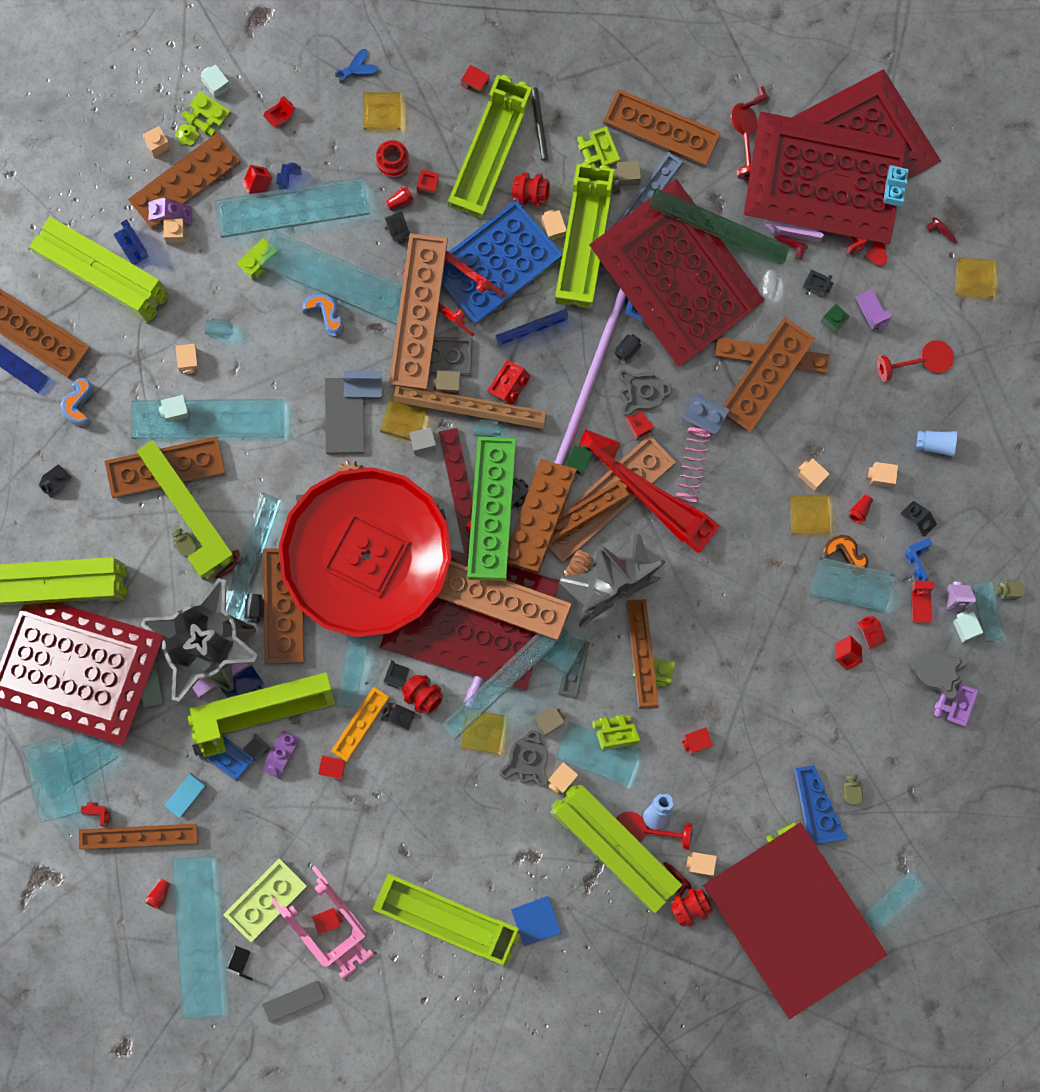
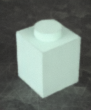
M216 64L203 70L201 74L202 82L214 98L230 88L229 81Z
M183 395L161 400L162 406L159 407L161 418L165 417L167 423L189 418Z
M965 611L956 615L957 619L953 623L962 643L983 633L974 612L968 614Z

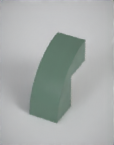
M157 658L142 695L144 707L163 704Z

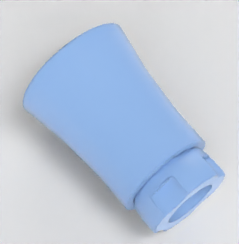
M918 431L916 449L954 457L957 431Z
M659 794L644 811V822L651 829L662 830L668 826L674 805L672 802L673 798L670 795Z

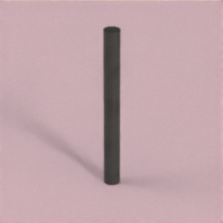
M534 87L532 88V104L541 160H548L538 88Z

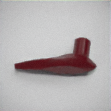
M764 87L757 88L759 96L745 103L742 108L760 105L769 101L770 97L766 94Z
M933 217V222L925 226L928 232L938 228L940 233L945 235L954 244L958 243L951 231L938 218Z
M774 236L778 241L797 248L796 258H803L804 249H808L805 243L783 236Z
M239 550L233 551L232 554L235 561L221 570L215 576V579L241 567L247 559L241 557Z
M667 862L663 863L667 870L682 884L676 891L682 896L687 888H692L691 883L678 870Z

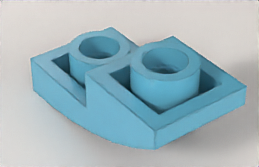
M890 165L884 203L902 207L908 180V169Z
M190 773L164 806L180 818L205 787V784Z

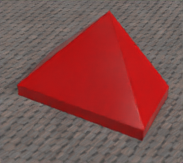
M585 429L579 445L588 447L589 443H592L612 458H615L620 446V442Z

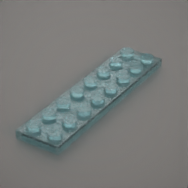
M364 177L215 200L221 238L370 215Z
M274 230L259 266L397 325L402 285Z
M284 399L185 400L189 418L169 423L166 422L165 417L161 418L159 407L162 406L161 400H132V439H198L215 436L218 438H285Z
M212 856L172 859L182 1018L223 1015Z

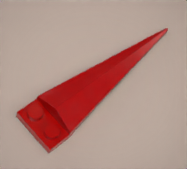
M588 444V447L681 542L684 541L696 553H700L720 527L706 513L679 500L637 475L594 444Z

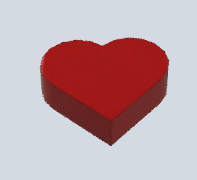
M875 242L864 257L877 267L884 266L888 259L885 253V244Z

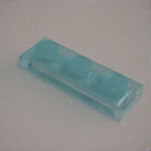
M992 581L972 585L984 641L1004 638Z

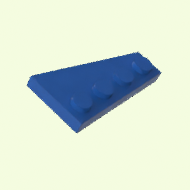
M815 765L795 768L794 772L806 831L814 843L817 845L848 839L840 825L839 817L834 812L833 804L824 790L825 787Z

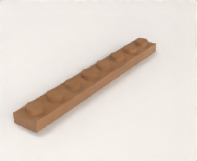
M396 385L393 402L541 429L544 427L546 411L399 385Z

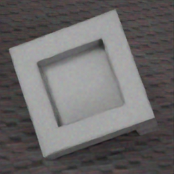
M431 427L409 433L414 455L436 449Z

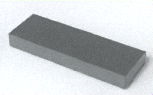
M571 638L558 695L577 699L590 642Z
M315 981L262 1005L269 1022H273L325 998L318 981Z

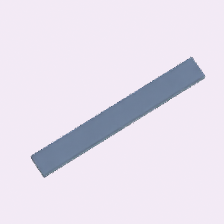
M668 152L615 224L666 187L683 165V161ZM602 262L600 263L598 279L606 269Z

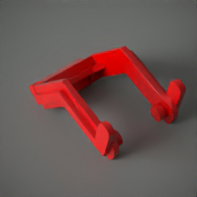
M446 250L445 264L451 263L477 283L476 289L483 294L485 290L489 292L494 290L502 298L505 297V294L487 279L474 272ZM439 302L438 311L457 324L470 336L473 337L475 335L464 326L466 323L463 320L466 316L465 313L460 309L454 313Z

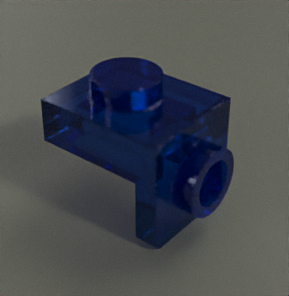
M292 162L282 164L281 173L277 174L276 180L280 191L288 192L290 174L301 176V166Z

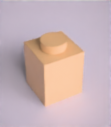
M159 126L143 134L145 143L153 157L170 149L169 143Z
M560 210L545 212L542 215L541 222L548 238L553 241L566 237L567 230Z
M164 219V239L166 244H185V224L183 219Z
M195 344L176 346L177 363L180 373L193 374L195 371H198L199 366Z
M814 459L810 462L805 461L799 467L800 473L798 477L814 491L829 476V473Z
M875 462L868 472V478L871 479L870 484L893 488L896 484L898 465Z
M563 762L549 778L548 783L550 785L548 787L556 794L559 792L563 794L578 777V774Z
M693 852L692 856L687 858L686 868H689V873L712 877L717 856Z

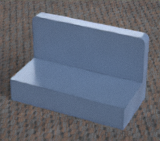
M343 371L345 398L382 397V371Z

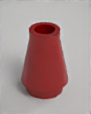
M406 186L404 188L401 187L385 202L391 211L410 204V201L414 200Z
M864 494L849 510V518L859 524L866 521L873 499L869 495Z
M160 879L146 896L147 900L145 903L159 910L164 905L170 883Z

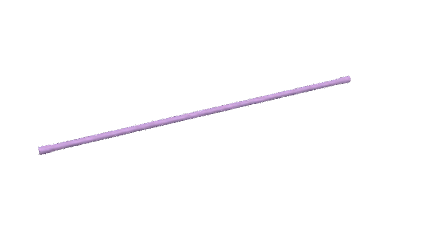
M621 288L555 461L557 464H565L627 298ZM474 677L463 706L470 709L475 708L484 678Z

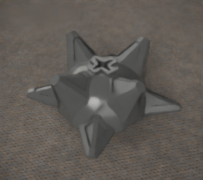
M632 533L628 543L619 555H614L604 546L597 547V562L591 568L592 571L586 574L561 576L559 585L583 607L582 613L586 612L579 623V627L586 625L613 607L615 601L623 597H630L661 579V577L654 575L666 561L659 560L650 563L641 534Z
M220 578L217 579L199 602L192 603L177 611L173 616L146 617L141 624L146 630L164 635L162 650L173 672L172 700L177 702L183 699L199 679L207 678L228 692L234 690L231 664L254 663L258 658V654L243 643L256 633V628L254 625L233 617L226 612V580Z

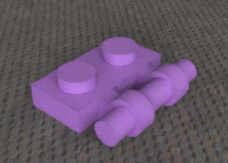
M959 684L956 690V698L953 699L951 706L946 705L948 699L941 692L939 702H936L934 707L936 709L934 716L941 718L943 712L949 713L946 721L966 727L978 690Z

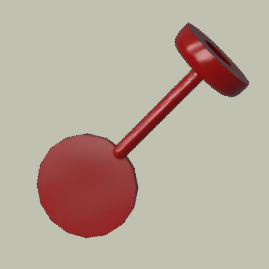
M738 103L733 106L730 117L734 128L744 135L747 165L737 170V177L742 180H749L751 170L749 135L754 133L757 128V118L751 107L742 108L744 103Z
M933 340L923 347L921 358L891 364L887 356H879L877 358V370L883 382L892 379L893 369L921 362L929 371L943 373L952 366L954 353L946 342Z
M624 812L616 817L640 843L646 834L682 838V848L690 850L693 823H686L683 833L647 829L644 819L634 812Z

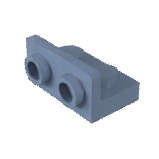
M696 392L683 419L687 420L690 424L710 431L713 435H717L730 409Z

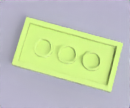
M278 859L223 915L252 943L281 914L271 900L275 898L281 907L285 905L287 908L307 886Z

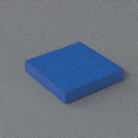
M548 896L511 909L524 947L561 934Z

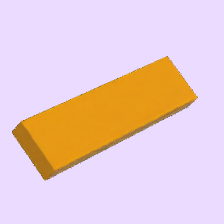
M373 687L331 752L348 762L390 697Z

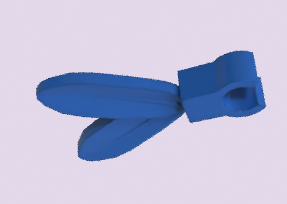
M367 49L360 50L353 58L349 67L335 72L336 77L339 74L344 76L339 78V83H343L352 74L371 75L378 72L379 68L377 66L363 64L367 57Z

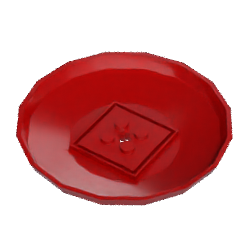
M374 467L339 471L310 487L288 513L278 545L281 579L297 608L321 627L354 637L391 633L420 617L442 590L451 561L448 524L432 496L408 477ZM368 552H370V556L372 558H367L366 561H364V557L362 556V554H367Z

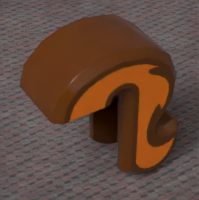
M839 535L833 537L823 547V559L840 550L853 573H862L868 566L869 561L866 554L862 553L860 556L857 554V543L850 536Z

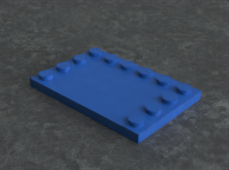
M515 200L449 251L466 266L502 291L505 297L502 298L494 290L490 292L485 290L482 294L476 289L478 284L451 263L444 265L442 287L470 320L477 325L559 261L563 254Z

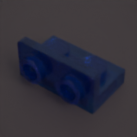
M126 219L120 224L123 229L114 233V237L131 264L135 265L149 257L128 220Z
M251 665L233 677L234 690L228 692L222 687L220 688L225 696L230 698L261 690L265 684Z

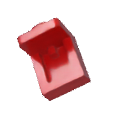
M283 96L278 104L264 112L263 117L276 129L291 120L296 108Z
M850 237L853 244L846 250L847 254L861 252L868 240Z
M868 616L857 623L869 649L887 642L881 623L876 617Z
M88 802L86 806H81L82 815L100 816L101 827H107V823H110V811H107V807L98 806V803Z

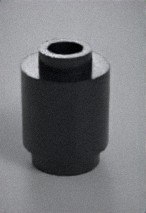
M627 334L616 347L614 354L626 363L642 347L640 344L641 340L634 334Z
M247 594L244 618L248 619V622L258 623L264 617V600L261 594Z

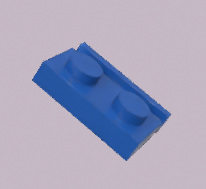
M223 736L226 752L207 756L206 760L237 782L255 760Z

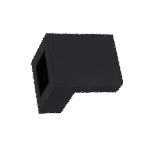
M391 660L383 681L384 684L402 690L409 673V668L396 664L395 661Z
M255 733L253 735L254 738L243 749L258 763L271 748Z

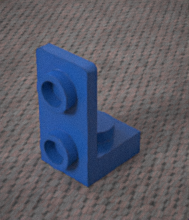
M930 537L906 549V558L909 563L913 564L915 568L914 575L918 581L929 580L916 553L920 556L929 551L928 548L932 545Z

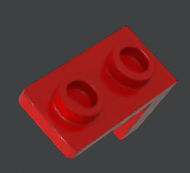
M914 581L912 583L913 623L932 622L931 591L934 589V581Z

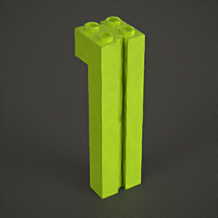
M496 76L489 93V102L449 197L448 207L460 212H467L469 215L483 220L531 103L532 88L527 83L519 82L516 84L512 82V78L509 76Z
M589 163L577 164L573 183L574 192L555 295V303L574 304L578 305V307L593 309L601 261L589 244L606 232L614 187V169H611L609 166H600L599 169L592 168V165Z
M51 216L43 225L40 235H36L29 245L34 254L121 304L131 315L147 324L155 317L157 313L156 307L163 304L167 299L168 292L159 279Z
M152 440L138 449V455L202 545L200 549L187 557L188 561L201 579L204 577L206 579L210 578L216 573L215 569L220 566L224 568L232 562L233 554L156 443Z
M114 557L0 564V606L98 600L102 603L125 602L128 589L127 585H124L123 579L127 577V567L123 562Z
M327 672L189 708L191 715L188 716L190 727H192L194 745L198 744L205 758L226 752L222 734L335 705Z
M571 785L564 792L566 797L563 800H556L552 804V810L549 813L565 829L570 830L651 912L656 913L682 884L583 785Z
M389 873L372 909L379 914L502 967L504 963H509L513 954L510 948L512 945L516 946L521 935L517 933L519 929L498 919H493Z

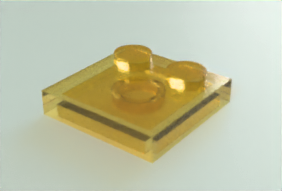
M363 92V129L401 130V92Z
M958 257L955 295L993 298L996 260Z
M391 396L380 433L411 441L409 433L421 430L427 408L393 402L394 397Z
M829 495L790 496L792 535L830 534Z
M467 709L461 748L499 754L505 715Z

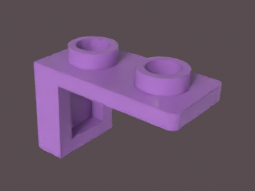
M168 198L149 202V220L155 222L166 218L183 219L184 224L189 225L192 223V207Z
M872 289L856 296V300L872 330L884 328L889 324L892 315L889 310L884 312Z
M282 731L266 758L263 771L280 779L284 773L287 761L300 738Z

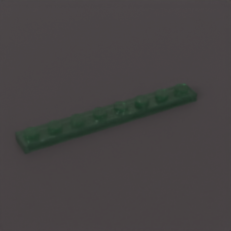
M660 189L654 190L649 208L779 264L785 263L789 245Z

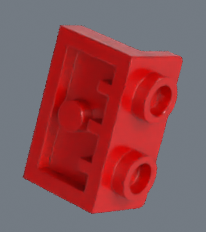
M506 360L487 389V392L506 404L513 405L523 388L528 384L531 376L525 368Z

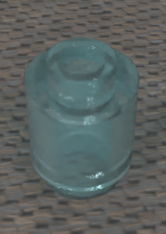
M211 318V320H206L205 335L228 339L229 335H233L234 326L230 324V320Z
M480 419V421H475L474 436H501V425H498V421Z

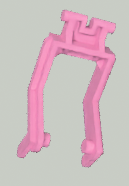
M314 866L312 869L319 877L316 880L319 883L315 887L316 891L320 896L326 892L353 927L352 935L330 953L322 952L294 917L298 914L293 906L288 909L285 905L281 907L275 898L271 901L321 965L329 967L335 962L342 970L339 975L344 980L357 970L353 964L354 961L357 960L362 966L374 954L370 949L366 952L359 943L366 938V930L316 866Z

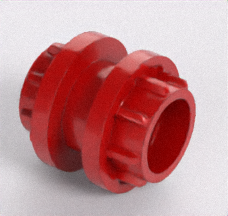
M396 140L382 143L376 151L378 170L383 175L392 178L404 174L409 166V154L405 145ZM389 156H396L399 158L395 162H389L386 160V158H388Z
M523 172L521 176L514 178L512 197L520 205H526L527 201H532L534 207H539L541 203H547L550 194V181L544 178L543 174H536L533 179L530 178L529 173Z
M427 675L412 676L402 689L404 701L408 705L415 703L414 710L419 714L433 713L443 700L441 687L437 684L430 686L431 679Z
M691 888L688 890L689 896L682 898L679 894L675 896L676 900L671 902V909L680 926L685 927L689 925V927L695 926L694 919L701 917L705 921L708 919V915L712 913L713 908L703 889L695 890Z

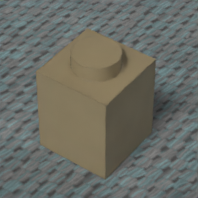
M639 161L617 162L616 169H614V180H617L618 186L640 184Z
M437 371V376H433V388H436L438 392L459 395L460 372Z
M553 706L534 718V721L545 737L564 725L563 719H565V716L560 708L556 709Z

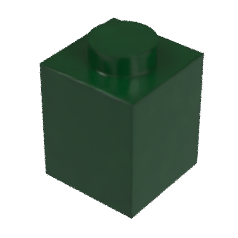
M836 303L823 316L821 323L835 335L847 323L850 316Z
M574 445L566 466L577 469V475L583 477L592 452L586 446L579 445L578 447Z

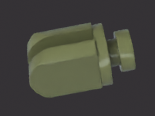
M180 528L172 533V536L176 537L173 543L182 556L188 557L196 551V543L188 532L182 534L183 530Z
M1020 581L1001 582L1000 585L994 586V595L1000 596L1004 600H1017L1025 593V587Z
M846 775L848 782H844L843 785L844 800L849 804H859L863 799L861 781H856L858 775Z

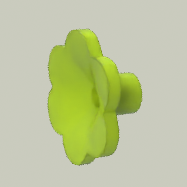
M182 124L179 130L176 131L175 136L178 138L180 145L184 146L187 144L188 146H193L195 140L199 138V133L194 125Z

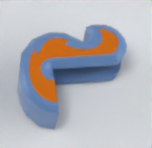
M315 294L308 297L302 306L303 314L322 310L327 334L333 337L339 336L343 331V322L341 317L336 318L337 306L334 299L326 294Z
M79 378L72 384L75 391L63 397L61 409L70 423L75 426L84 427L91 424V422L78 409L94 391L88 379Z

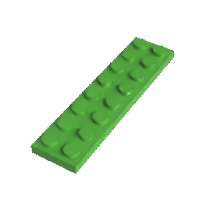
M478 437L467 572L468 580L506 581L516 438Z

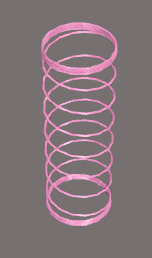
M688 428L687 431L695 436H711L710 431L701 428ZM692 431H696V432L702 431V432H705V433H708V434H704V433L699 434V433H695V432H692ZM694 440V441H692V442H700V443H703V442H706V441H697V440ZM692 449V450H690V451H699V452H701V451H705V450H695V449ZM690 458V459H688V460H697V461H699V460H703V459H693V458ZM688 467V468H686V469H694V470H697V469H702V468H691V467ZM685 476L684 478H692V479H695V478H700V477H689V476ZM683 485L682 487H690V488H693V487H699V486H687V485ZM676 493L675 495L676 498L682 501L698 502L699 500L696 497L697 495ZM679 496H686L694 499H686Z

